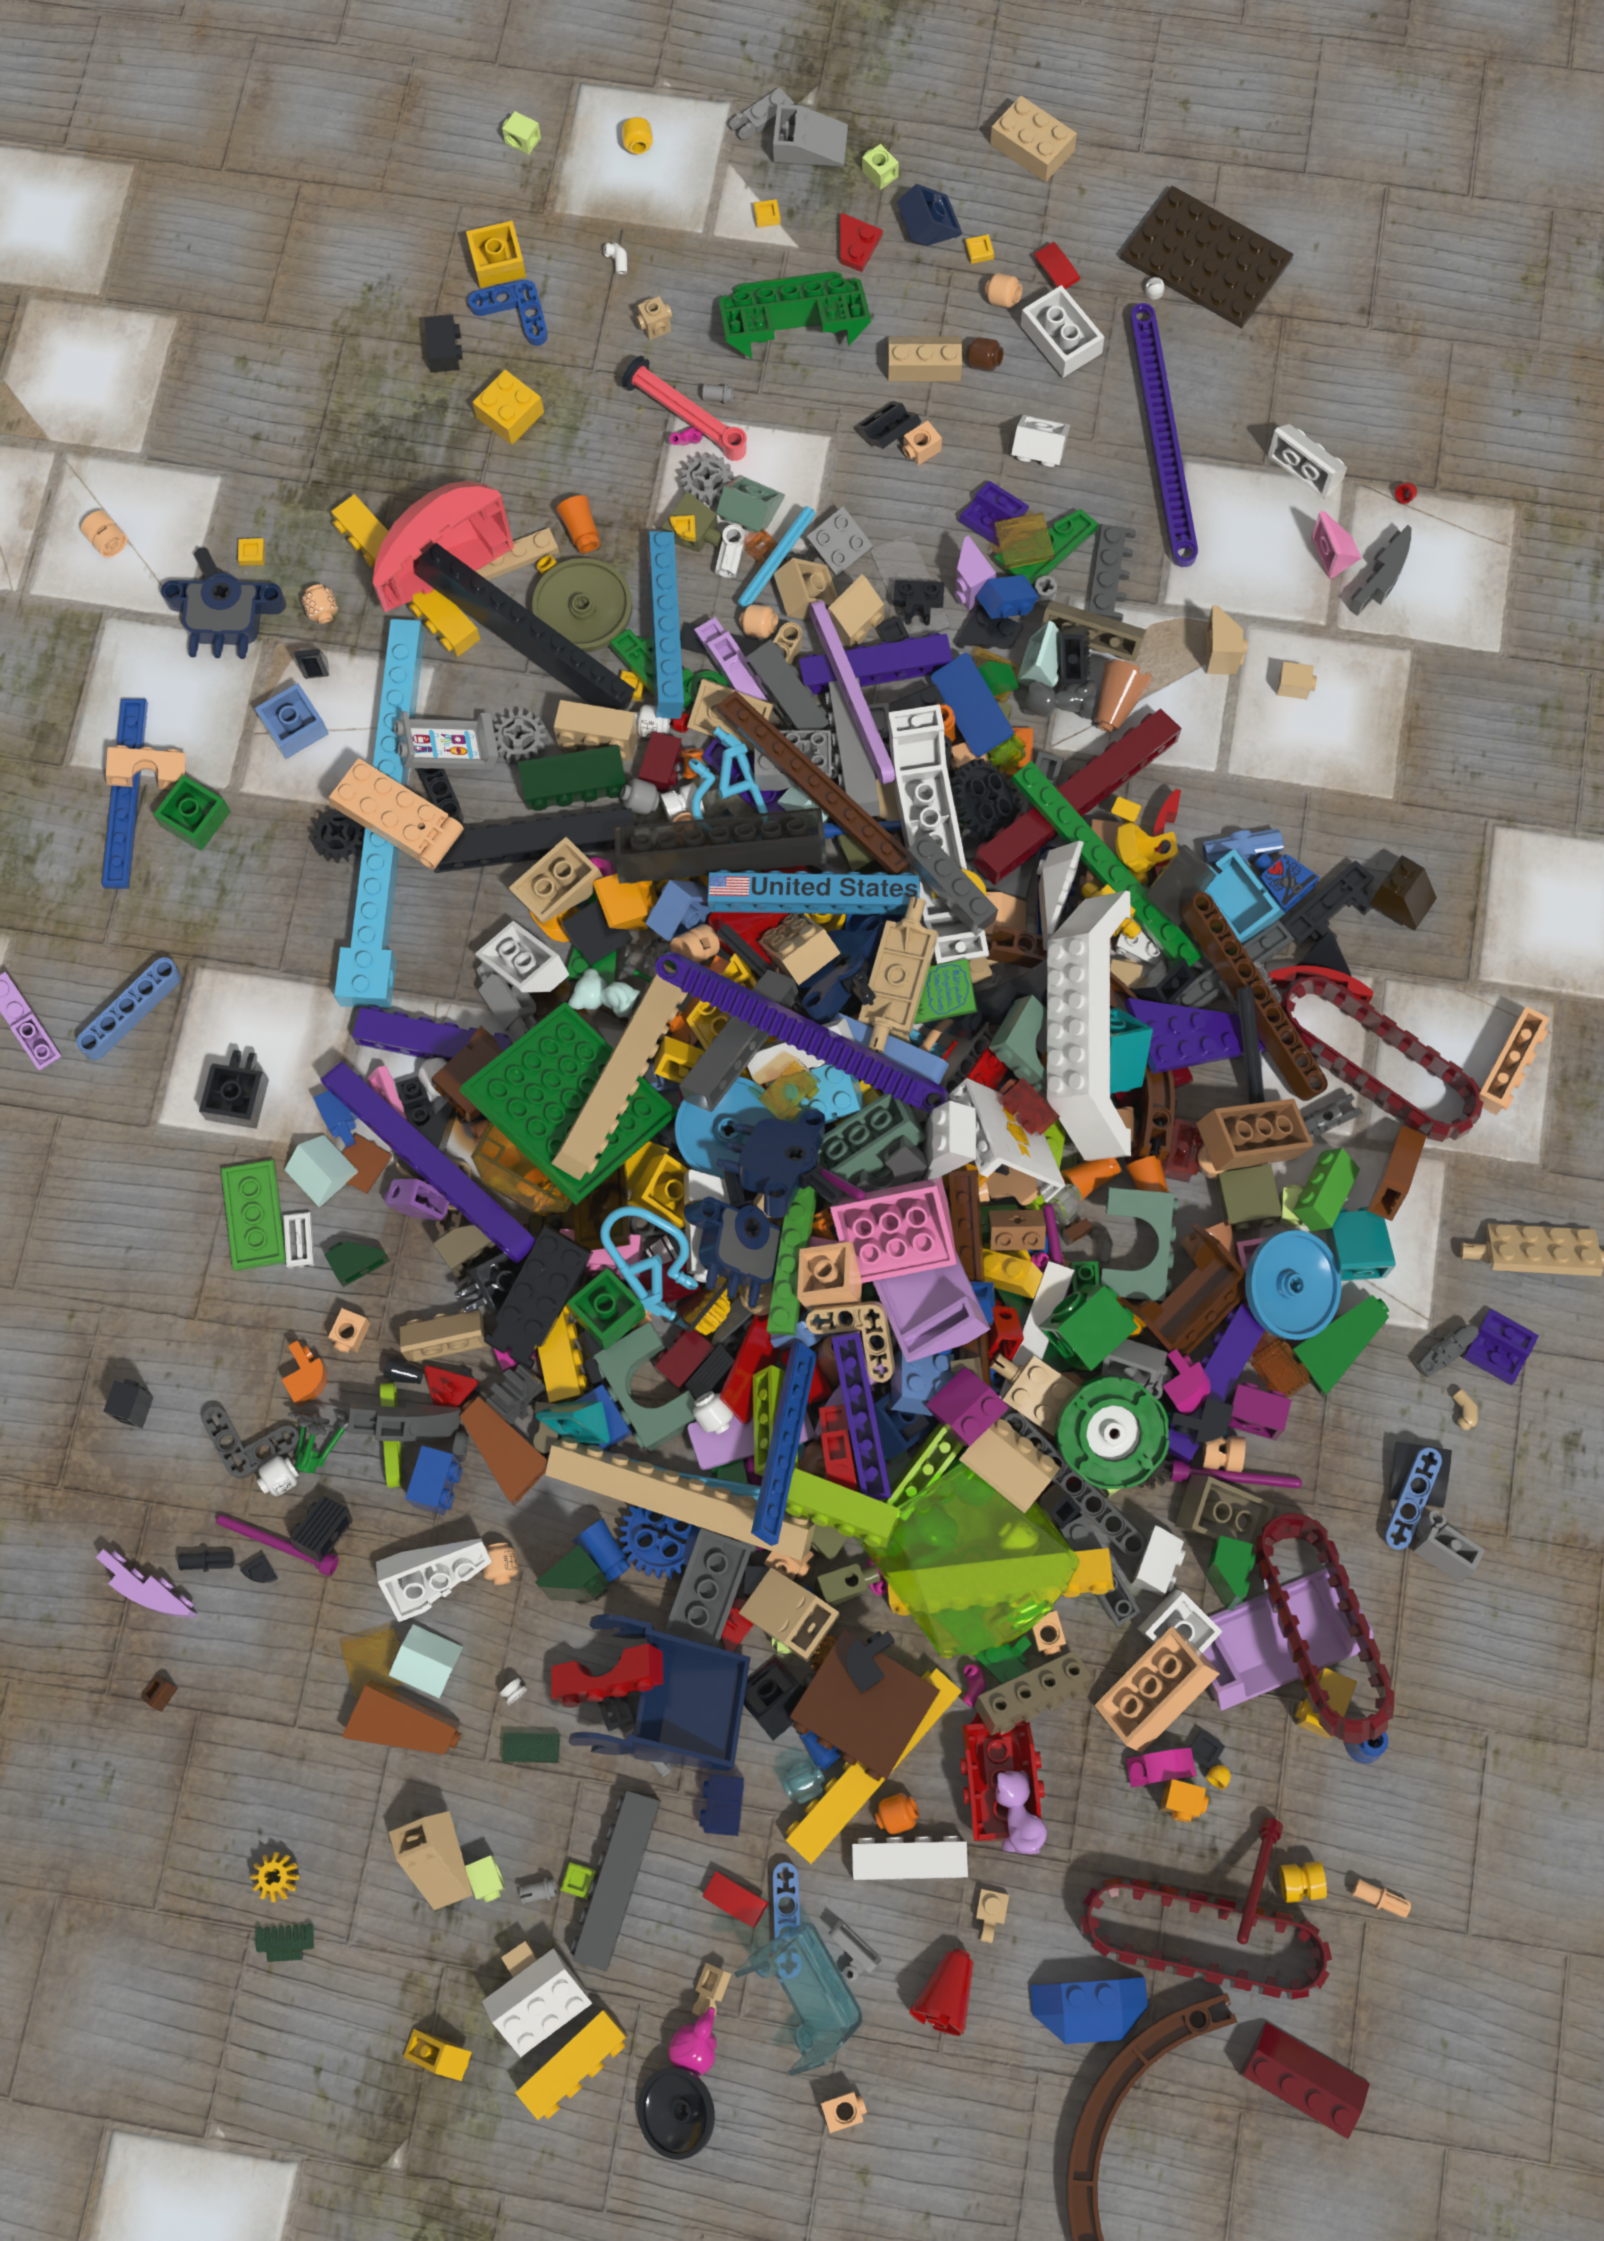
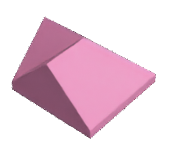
M1325 511L1319 512L1311 537L1328 577L1331 579L1360 560L1361 556L1353 537Z

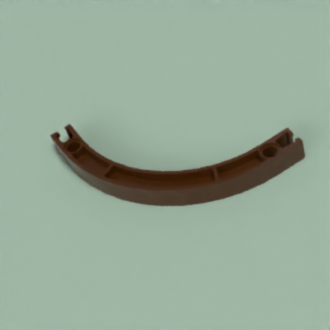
M997 925L994 926L989 944L991 946L987 960L1032 969L1047 958V950H1043L1042 935ZM997 942H999V943H1003V944H1006V945H1010V947H1007V946H999V945H996V944H997ZM1018 946H1024L1028 951H1022ZM1110 971V1009L1120 1008L1128 1013L1124 1002L1128 998H1138L1124 982ZM1147 1062L1143 1086L1141 1087L1143 1117L1138 1156L1149 1157L1152 1145L1149 1143L1151 1137L1153 1139H1160L1157 1160L1164 1161L1170 1153L1174 1125V1078L1172 1070L1152 1074ZM1153 1119L1161 1121L1163 1127L1155 1125Z
M1221 1993L1192 2003L1148 2025L1119 2050L1095 2081L1076 2122L1068 2154L1066 2208L1072 2241H1104L1098 2210L1099 2166L1107 2133L1123 2099L1145 2071L1166 2053L1198 2036L1237 2023L1236 2016L1231 2013V2010L1226 2012L1227 2018L1213 2022L1208 2012L1210 2006L1221 2001L1226 2006L1230 2005L1228 1993ZM1198 2010L1203 2014L1204 2022L1200 2027L1194 2028L1190 2024L1189 2018L1192 2012Z

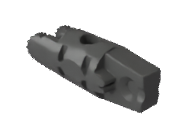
M1351 1093L1304 1116V1123L1308 1133L1317 1137L1363 1114L1360 1107L1342 1115L1339 1108L1350 1104L1355 1099L1353 1094ZM1323 1116L1329 1117L1330 1121L1325 1120Z
M1471 1324L1459 1327L1453 1333L1449 1332L1424 1354L1416 1366L1425 1377H1429L1447 1367L1465 1352L1466 1347L1478 1337V1327Z

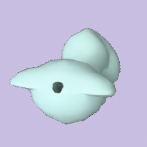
M588 968L584 971L582 978L576 983L574 993L568 1005L573 1009L586 1008L595 1010L604 1004L609 1009H612L619 1018L626 1017L630 1020L642 998V991L635 990L623 982H612L607 987L606 981L600 977L597 970Z

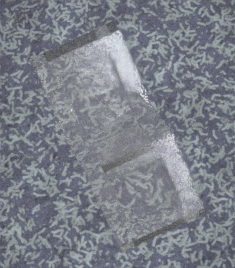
M1065 1184L1066 1186L1048 1201V1204H1051L1054 1208L1056 1223L1059 1225H1068L1086 1208L1079 1188L1074 1184Z

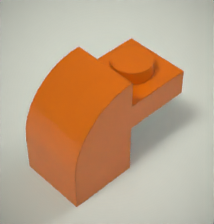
M297 1340L288 1345L300 1369L283 1378L282 1382L293 1402L298 1407H301L322 1393L327 1383L328 1372L325 1363L320 1358L311 1362L315 1359L308 1345L303 1347Z

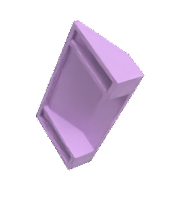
M957 1252V1265L873 1281L882 1305L886 1309L887 1317L902 1353L908 1363L967 1344L990 1330Z
M1327 1568L1281 1587L1283 1591H1287L1290 1599L1287 1601L1291 1614L1298 1617L1300 1624L1296 1627L1301 1639L1307 1640L1310 1649L1306 1652L1311 1664L1317 1665L1318 1670L1360 1652L1355 1637H1350L1347 1630L1350 1624L1345 1612H1340L1337 1603L1340 1600L1335 1588L1329 1586L1327 1581L1330 1577ZM1268 1592L1236 1605L1233 1611L1226 1609L1209 1617L1223 1631L1203 1652L1220 1673L1208 1685L1220 1711L1299 1679L1297 1663L1292 1661L1287 1648L1288 1638H1283L1278 1625V1614L1272 1610L1268 1600ZM1359 1608V1613L1364 1614L1361 1608ZM1367 1620V1623H1368L1369 1628H1370V1637H1369V1638L1374 1639V1638H1373V1628L1371 1627L1370 1623H1369L1368 1620Z

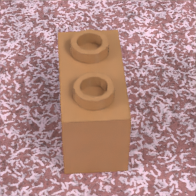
M997 1210L988 1212V1238L991 1251L1045 1250L1046 1224L1043 1210Z

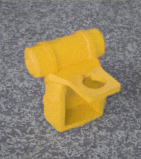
M1132 822L1118 827V836H1116L1115 840L1117 855L1122 864L1126 865L1129 872L1142 886L1149 883L1148 875L1151 868L1160 862L1179 855L1174 832L1151 837ZM1168 840L1170 842L1171 848L1166 854L1155 852L1154 848H1157L1162 841Z

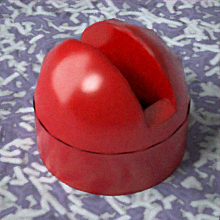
M1410 482L1402 483L1395 490L1396 499L1402 504L1411 502L1417 496L1416 486Z
M682 712L681 719H670L673 721L670 723L671 728L676 732L686 733L689 729L687 726L690 714Z

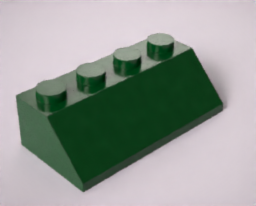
M619 745L518 762L528 810L541 811L555 805L565 807L579 801L594 802L597 798L603 797L618 798L620 797L622 787L626 784Z
M579 1544L535 1581L537 1586L550 1600L587 1603L593 1599L596 1602L607 1594V1587L610 1585L601 1570Z

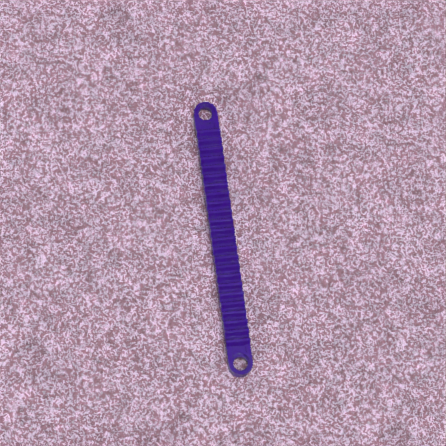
M1139 303L1131 311L1130 324L1134 352H1136L1137 368L1139 369L1140 385L1142 386L1143 402L1145 403L1146 419L1148 420L1149 436L1151 437L1152 453L1154 454V463L1156 464L1155 470L1157 472V480L1159 481L1160 498H1162L1163 515H1165L1166 532H1168V541L1173 561L1178 566L1188 567L1196 561L1198 546L1155 310L1151 305ZM1138 313H1146L1149 319L1141 321L1137 319L1136 315ZM1186 548L1191 551L1192 555L1188 558H1183L1179 555L1178 551Z
M667 952L656 962L655 969L658 976L681 988L682 992H689L692 997H699L702 1002L710 1003L711 1007H718L721 1012H728L729 1016H736L739 1021H746L749 1026H756L759 1031H766L769 1036H776L777 1040H784L787 1045H794L797 1050H804L807 1055H814L817 1060H824L825 1064H832L835 1069H842L845 1074H852L855 1079H862L864 1084H871L874 1089H881L884 1094H891L894 1099H901L904 1104L909 1103L927 1113H931L934 1108L948 1102V1092L941 1085L678 953ZM664 961H673L676 965V972H668L664 968ZM929 1093H936L939 1095L941 1103L939 1105L929 1103L927 1095Z

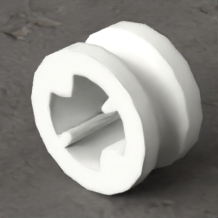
M519 1678L513 1680L500 1692L501 1697L505 1696L507 1698L506 1703L508 1705L518 1700L528 1689L526 1686L520 1685L521 1680Z

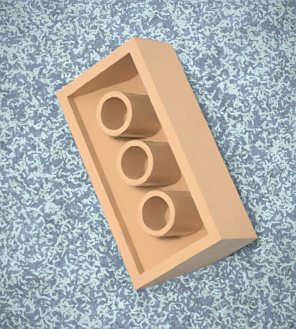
M1171 1626L1094 1706L1126 1746L1143 1753L1220 1673L1199 1649Z

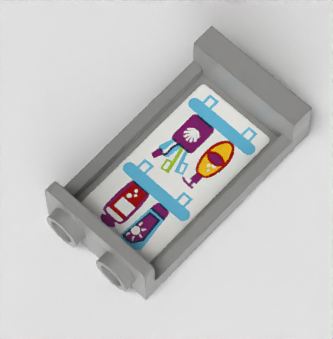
M402 711L399 719L394 724V732L399 737L400 742L398 745V755L403 760L404 768L492 770L499 757L491 713H481L477 721L409 719L408 712Z

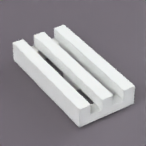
M311 1213L283 1215L287 1268L304 1267L305 1265L315 1266ZM301 1219H305L307 1259H304ZM295 1220L297 1260H293L291 1221Z

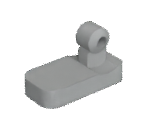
M838 1921L829 1931L831 1938L853 1958L852 1962L843 1970V1978L846 1981L854 1982L863 1970L871 1973L882 1961L842 1921Z

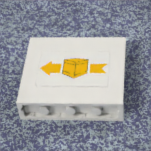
M968 1078L949 1094L951 1101L976 1108V1159L974 1161L981 1175L988 1177L1001 1164L1007 1165L1035 1177L1045 1202L1052 1199L1066 1186L1033 1107Z

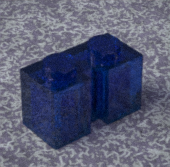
M710 1774V1780H704L703 1798H708L707 1809H701L699 1827H704L705 1834L739 1837L745 1784L744 1778Z

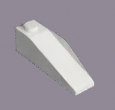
M1076 841L1049 850L1046 860L1041 859L1037 874L1041 875L1039 898L1043 950H1047V941L1056 931L1076 874L1084 842Z
M481 1538L404 1551L376 1562L377 1582L398 1622L426 1612L432 1607L434 1601L441 1596L446 1597L452 1592L451 1589L461 1581L469 1580L489 1565L492 1560Z

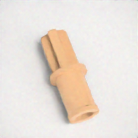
M1360 1878L1354 1886L1352 1896L1376 1905L1375 1908L1377 1910L1382 1908L1402 1918H1406L1410 1912L1411 1903L1387 1892L1385 1887L1380 1889L1362 1881Z

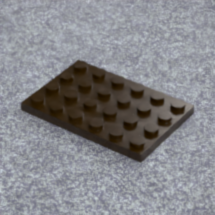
M1172 185L1123 250L1120 260L1150 277H1159L1163 280L1164 285L1242 329L1290 264L1294 254Z

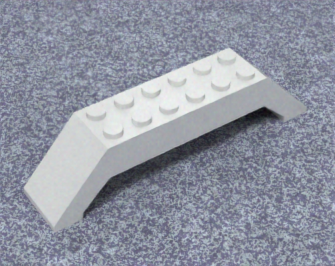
M940 705L888 712L891 762L895 772L893 786L905 848L908 849L928 833L960 869L967 870L946 766L944 724ZM910 865V873L920 876ZM920 876V898L926 901L920 923L922 927L936 930L939 933L933 953L936 965L964 959L972 960L989 957L985 931L983 930L975 936L941 898H932L931 887Z
M1121 891L1085 899L1047 941V1101L1086 1161L1131 1156V1129L1125 1127L1110 1099V937L1124 919L1130 918V891Z

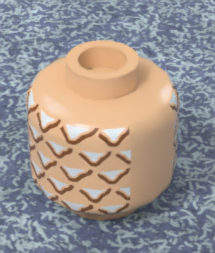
M322 584L306 589V594L302 597V603L308 618L312 621H318L319 624L333 620L332 616L338 611V606L332 590L324 587Z

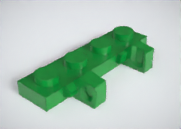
M629 628L611 640L609 647L654 696L651 636L646 640L643 638L638 639ZM688 668L682 671L683 709L690 705L692 698L686 691L694 674Z
M977 1604L974 1606L969 1605L968 1608L962 1610L949 1607L941 1608L939 1612H936L934 1617L1001 1684L1030 1672L1023 1665L1027 1659L1022 1654L1032 1643L1023 1636L1013 1647L1008 1643L1004 1646L983 1625L985 1620L981 1615L989 1607Z

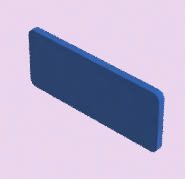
M969 653L961 654L931 675V680L933 684L937 685L946 705L950 706L953 710L955 723L975 757L983 756L1013 736L1014 730Z

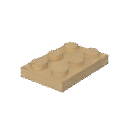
M705 678L702 679L687 727L716 737L713 731L720 726L722 730L728 734L731 733L742 744L745 743L748 750L754 751V745L717 711V705L732 694L735 689ZM736 690L768 721L770 720L774 703Z

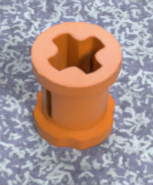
M693 748L681 751L685 765L684 778H700V775L690 768L688 762L693 758L698 759L702 763L703 749Z

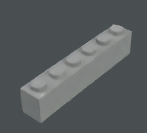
M829 682L830 692L825 693L827 708L832 707L833 712L828 713L830 728L836 729V733H831L833 748H839V753L835 754L837 769L842 768L843 773L838 774L839 786L841 789H845L846 794L871 817L879 816V798L873 765L838 682Z

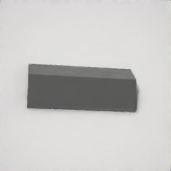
M700 1528L663 1633L717 1648L753 1546Z

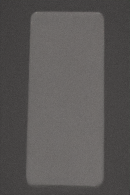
M904 536L872 548V558L892 603H894L895 580L932 582L911 536ZM894 606L910 637L916 639L923 638L930 634L947 630L950 627V621L944 607L931 608L930 624L926 626L923 623V618L918 615L912 618L910 625H907L905 623L906 607Z

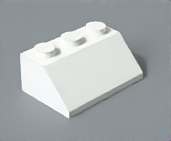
M1290 424L1277 427L1274 431L1268 457L1323 499H1326L1343 481L1347 470L1344 463L1339 458L1333 457L1326 452L1322 445L1314 443L1306 437L1302 430L1296 429Z
M514 921L475 953L478 959L520 992H551L569 976L559 955Z

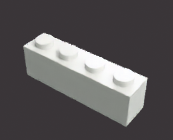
M845 1017L821 1025L855 1042ZM777 1040L762 1045L747 1067L755 1083L758 1085L765 1083L766 1086H770L771 1083L781 1080V1077L787 1075L791 1077L803 1073V1070L810 1067L815 1069L827 1064H825L824 1060H817L814 1055H807L804 1050H797L794 1045H787L784 1040Z
M943 1836V1842H932V1837H915V1843H903V1837L886 1838V1843L876 1844L875 1838H858V1844H852L853 1880L968 1877L967 1841L960 1842V1836Z

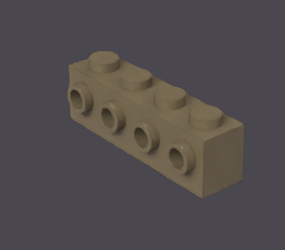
M1053 600L1048 604L1041 624L1042 627L1048 621L1054 622L1060 633L1063 631L1064 626H1088L1090 628L1088 631L1090 633L1088 636L1090 638V648L1128 661H1136L1146 634V629Z
M1074 1650L979 1695L975 1708L991 1736L998 1732L1005 1734L1011 1731L1016 1726L1015 1724L1023 1720L1030 1722L1046 1709L1053 1711L1062 1706L1064 1701L1071 1697L1078 1699L1088 1692L1092 1677L1078 1653Z

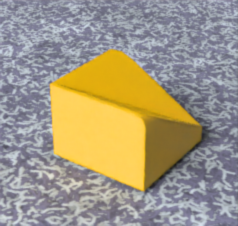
M1117 797L1111 813L1119 816L1124 824L1129 822L1136 824L1141 805L1122 797Z

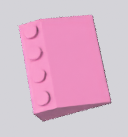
M941 1177L866 1192L865 1199L860 1201L851 1196L842 1197L839 1203L832 1204L830 1207L839 1243L849 1241L853 1243L862 1283L957 1265L949 1206Z

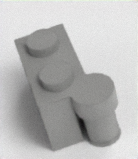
M1125 1339L1104 1359L1101 1375L1127 1378L1141 1384L1143 1387L1150 1378L1145 1389L1151 1394L1155 1393L1154 1397L1156 1399H1159L1164 1390L1162 1386L1174 1377L1172 1370L1165 1366L1167 1352Z
M1434 1510L1427 1517H1422L1419 1520L1414 1532L1419 1541L1413 1552L1461 1583L1476 1570L1485 1550L1448 1525L1438 1533L1439 1528L1446 1524V1517L1443 1513L1437 1516L1440 1511Z

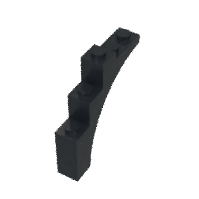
M1047 958L1026 973L1008 982L985 990L975 991L977 1012L924 1022L923 1025L925 1028L972 1040L985 1022L1001 1026L1017 999L1033 995L1047 1009Z

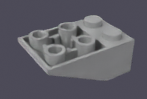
M777 104L773 139L774 162L844 167L848 124L801 105Z
M831 730L780 731L829 778L832 777ZM754 746V784L759 786L760 791H780L797 786Z

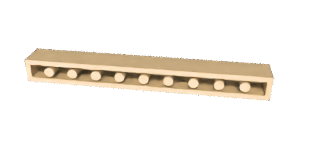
M664 964V968L668 972H676L675 970L671 969L670 967ZM657 973L653 976L551 1164L579 1181L586 1172L592 1173L599 1161L595 1158L597 1152L602 1154L609 1142L605 1138L608 1133L612 1135L619 1124V1120L616 1119L617 1115L620 1114L622 1116L630 1101L626 1100L627 1096L630 1095L632 1097L640 1082L636 1081L637 1077L642 1078L650 1064L646 1060L648 1057L650 1059L654 1057L660 1046L656 1044L657 1040L662 1041L669 1029L666 1025L667 1021H673L679 1011L675 1007L676 1004L681 1005L688 992H682L681 988L663 980Z
M571 1437L560 1438L551 1445L546 1476L800 1561L809 1553L816 1524L805 1516L796 1517L785 1511L778 1544L770 1546L751 1533L757 1507V1500L751 1496H738L723 1487L713 1488L705 1485V1482L702 1480L686 1479L680 1477L679 1473L675 1471H662L654 1468L652 1464L647 1462L638 1463L631 1461L626 1455L610 1454L604 1452L603 1448L599 1446H586L578 1443V1440Z

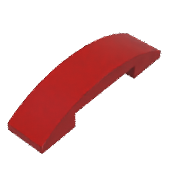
M1175 789L1165 801L1158 814L1152 837L1164 834L1165 822L1175 823L1181 790ZM1162 842L1157 848H1154L1155 852L1161 853ZM1170 860L1160 862L1150 869L1154 882L1159 870L1168 865Z
M1285 967L1269 972L1266 979V984L1269 987L1286 990L1289 983L1301 976L1308 978L1314 977L1316 974L1328 977L1338 985L1342 984L1352 991L1353 996L1360 1001L1363 999L1370 1003L1373 997V991L1361 981L1345 973L1324 967Z

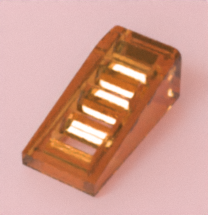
M763 529L746 544L744 550L763 566L768 559L763 554L768 549L773 551L778 543ZM762 542L765 543L766 545L760 551H758L756 547H758ZM787 554L782 563H787L792 558Z

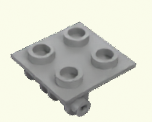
M844 506L806 536L810 541L808 543L809 549L812 552L817 550L836 576L873 546Z

